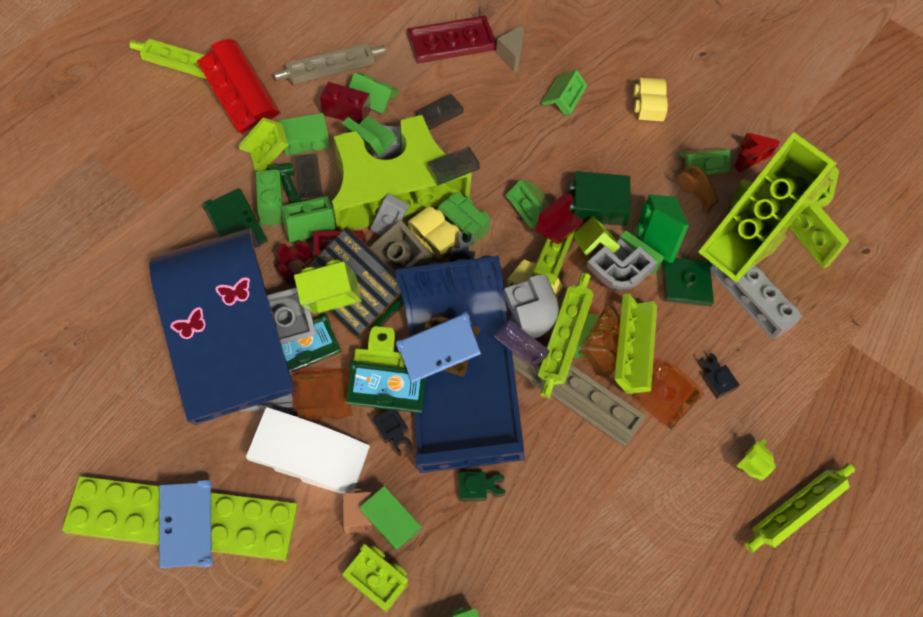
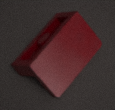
M565 193L540 212L535 231L554 243L560 244L583 224V219L569 212L573 197Z

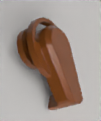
M688 165L678 175L677 180L680 187L687 193L693 192L698 195L703 201L704 211H707L719 202V198L706 174L697 166Z

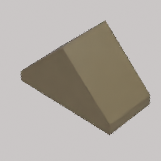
M523 26L497 39L496 54L514 72H518L525 29Z

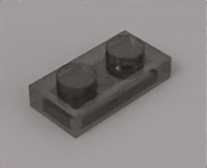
M449 94L417 110L415 116L423 115L428 129L431 130L462 114L464 107L452 94Z
M466 147L427 162V169L438 186L479 170L480 162L471 148Z
M317 153L294 156L300 198L323 196Z

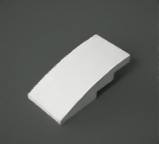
M266 407L246 458L249 461L272 467L276 472L300 478L304 483L343 494L356 489L370 446L324 426Z

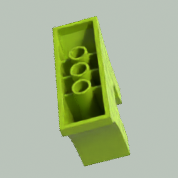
M423 115L400 120L401 155L391 160H380L371 156L366 151L364 140L357 131L334 136L336 164L343 181L339 193L332 201L336 231H344L346 228L353 231L371 227L387 194L409 205L403 218L419 214L428 206L438 209L441 203L448 200L456 192H459L463 197H469L472 172L468 165L453 160L438 147L429 132Z
M793 132L699 250V253L736 283L739 282L757 263L773 254L787 237L784 233L792 222L808 205L817 201L831 185L833 180L829 176L838 162L801 135Z

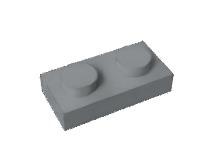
M387 194L370 230L383 236L399 220L403 219L409 205Z

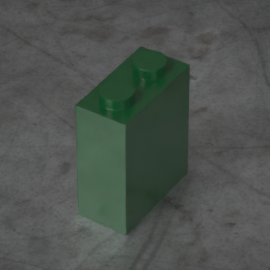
M576 171L574 180L569 182V193L573 197L569 212L583 219L584 223L593 216L601 224L626 226L631 215L630 176Z

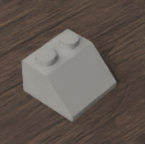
M297 288L268 295L282 344L316 335L312 313L300 304Z

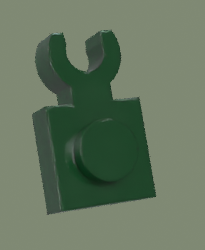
M459 472V502L486 501L487 493H491L494 497L505 496V489H497L494 486L497 482H504V475L497 474L491 479H486L485 472Z

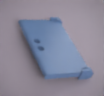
M467 311L461 313L462 315L406 339L396 341L412 383L481 354Z
M205 480L191 484L160 486L159 568L198 566L200 568L213 566L211 536L212 481Z

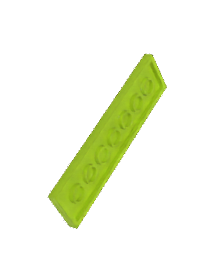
M79 476L62 531L66 534L159 545L160 486ZM211 493L212 552L288 561L298 504Z

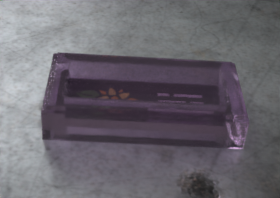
M511 320L497 329L494 334L496 339L531 366H535L547 358L550 352Z

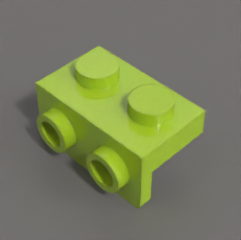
M262 118L238 146L240 150L250 153L255 171H264L267 165H270L289 144L282 123Z
M363 544L360 548L361 552L344 571L342 576L387 613L407 588V573L399 565L394 563L391 566L384 560L385 555L377 547L372 545L369 548Z

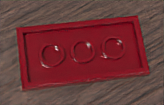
M486 15L407 28V35L417 64L493 51L497 47V42Z

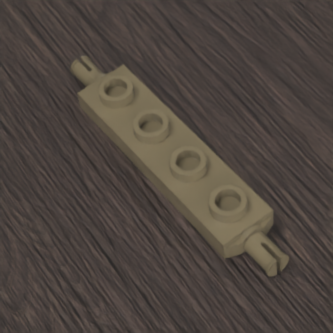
M366 43L286 63L285 70L273 72L276 81L288 78L293 84L373 65L375 64V56L386 54V48L384 45L372 48Z

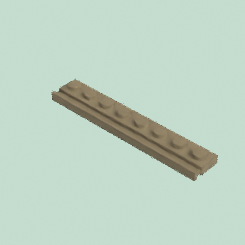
M511 339L514 371L542 390L544 381L540 380L538 373L546 351L534 357ZM536 341L539 345H541L544 349L547 350V347ZM573 365L570 366L565 384H555L551 393L552 398L623 448L627 446L647 417Z

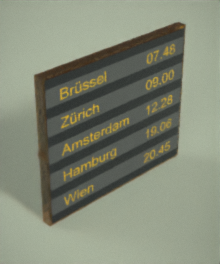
M346 226L323 251H320L319 255L306 268L316 267L318 269L325 267L326 263L330 261L340 260L341 262L344 261L356 273L362 302L329 310V312L356 339H359L382 314H385L386 310L402 293L396 279V272Z

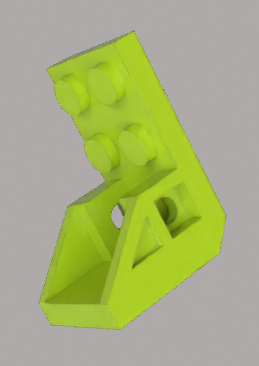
M834 167L829 176L833 180L831 185L817 201L808 205L788 227L823 269L831 265L849 242L845 234L822 209L829 205L834 197L839 170Z

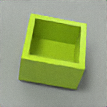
M330 261L326 263L325 267L318 269L316 267L305 268L300 274L294 275L300 304L314 315L362 302L356 273L344 261Z

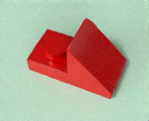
M747 133L741 143L743 150L739 153L734 167L740 173L772 157L780 141L770 137Z

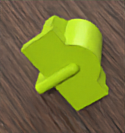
M765 439L761 442L757 441L745 453L746 457L737 465L740 470H744L750 477L756 478L758 481H763L776 468L773 454L764 447L767 443Z

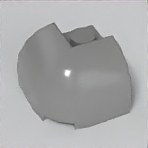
M620 239L617 242L620 247L614 253L604 246L588 261L587 268L605 286L614 291H628L637 286L656 268L657 261L640 246L634 251Z
M546 275L530 277L526 282L507 287L503 290L512 313L508 322L513 323L530 338L534 339L544 335L556 322L559 311L558 301Z

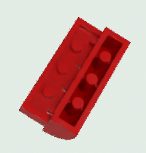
M225 39L212 44L213 50L196 61L240 134L257 125L262 118L271 120L281 113L236 40Z

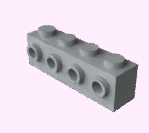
M714 264L712 265L711 274L773 341L792 329L803 317L797 307L791 304L780 289L775 287L765 276L764 272L756 266L736 283Z

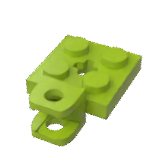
M373 327L369 335L368 350L355 349L354 360L356 362L405 368L402 353L395 352V332L393 328Z

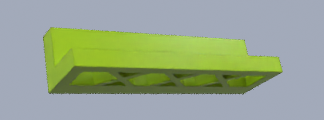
M630 293L623 294L615 370V381L627 394L651 391L657 305L654 301L637 304Z

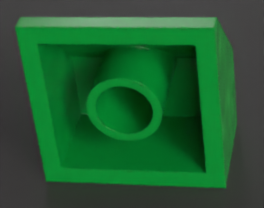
M649 194L646 203L642 206L640 220L635 224L634 233L639 240L661 254L665 261L673 263L689 224L675 196Z

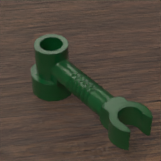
M291 162L280 165L277 163L267 165V170H280L281 180L289 196L290 204L302 202L290 177L294 176Z

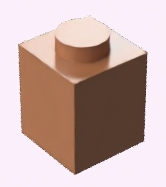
M353 489L349 493H343V524L345 534L373 532V524L360 511L361 505L371 498V492H366L364 489Z

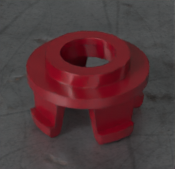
M299 240L295 247L288 248L284 243L276 250V269L281 278L289 282H295L294 275L301 273V271L293 273L288 268L290 262L294 260L302 261L304 263L303 270L315 261L309 244Z

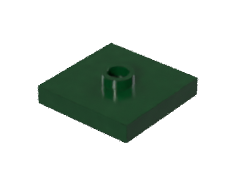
M675 258L673 263H669L663 259L665 302L712 306L714 298L710 262Z

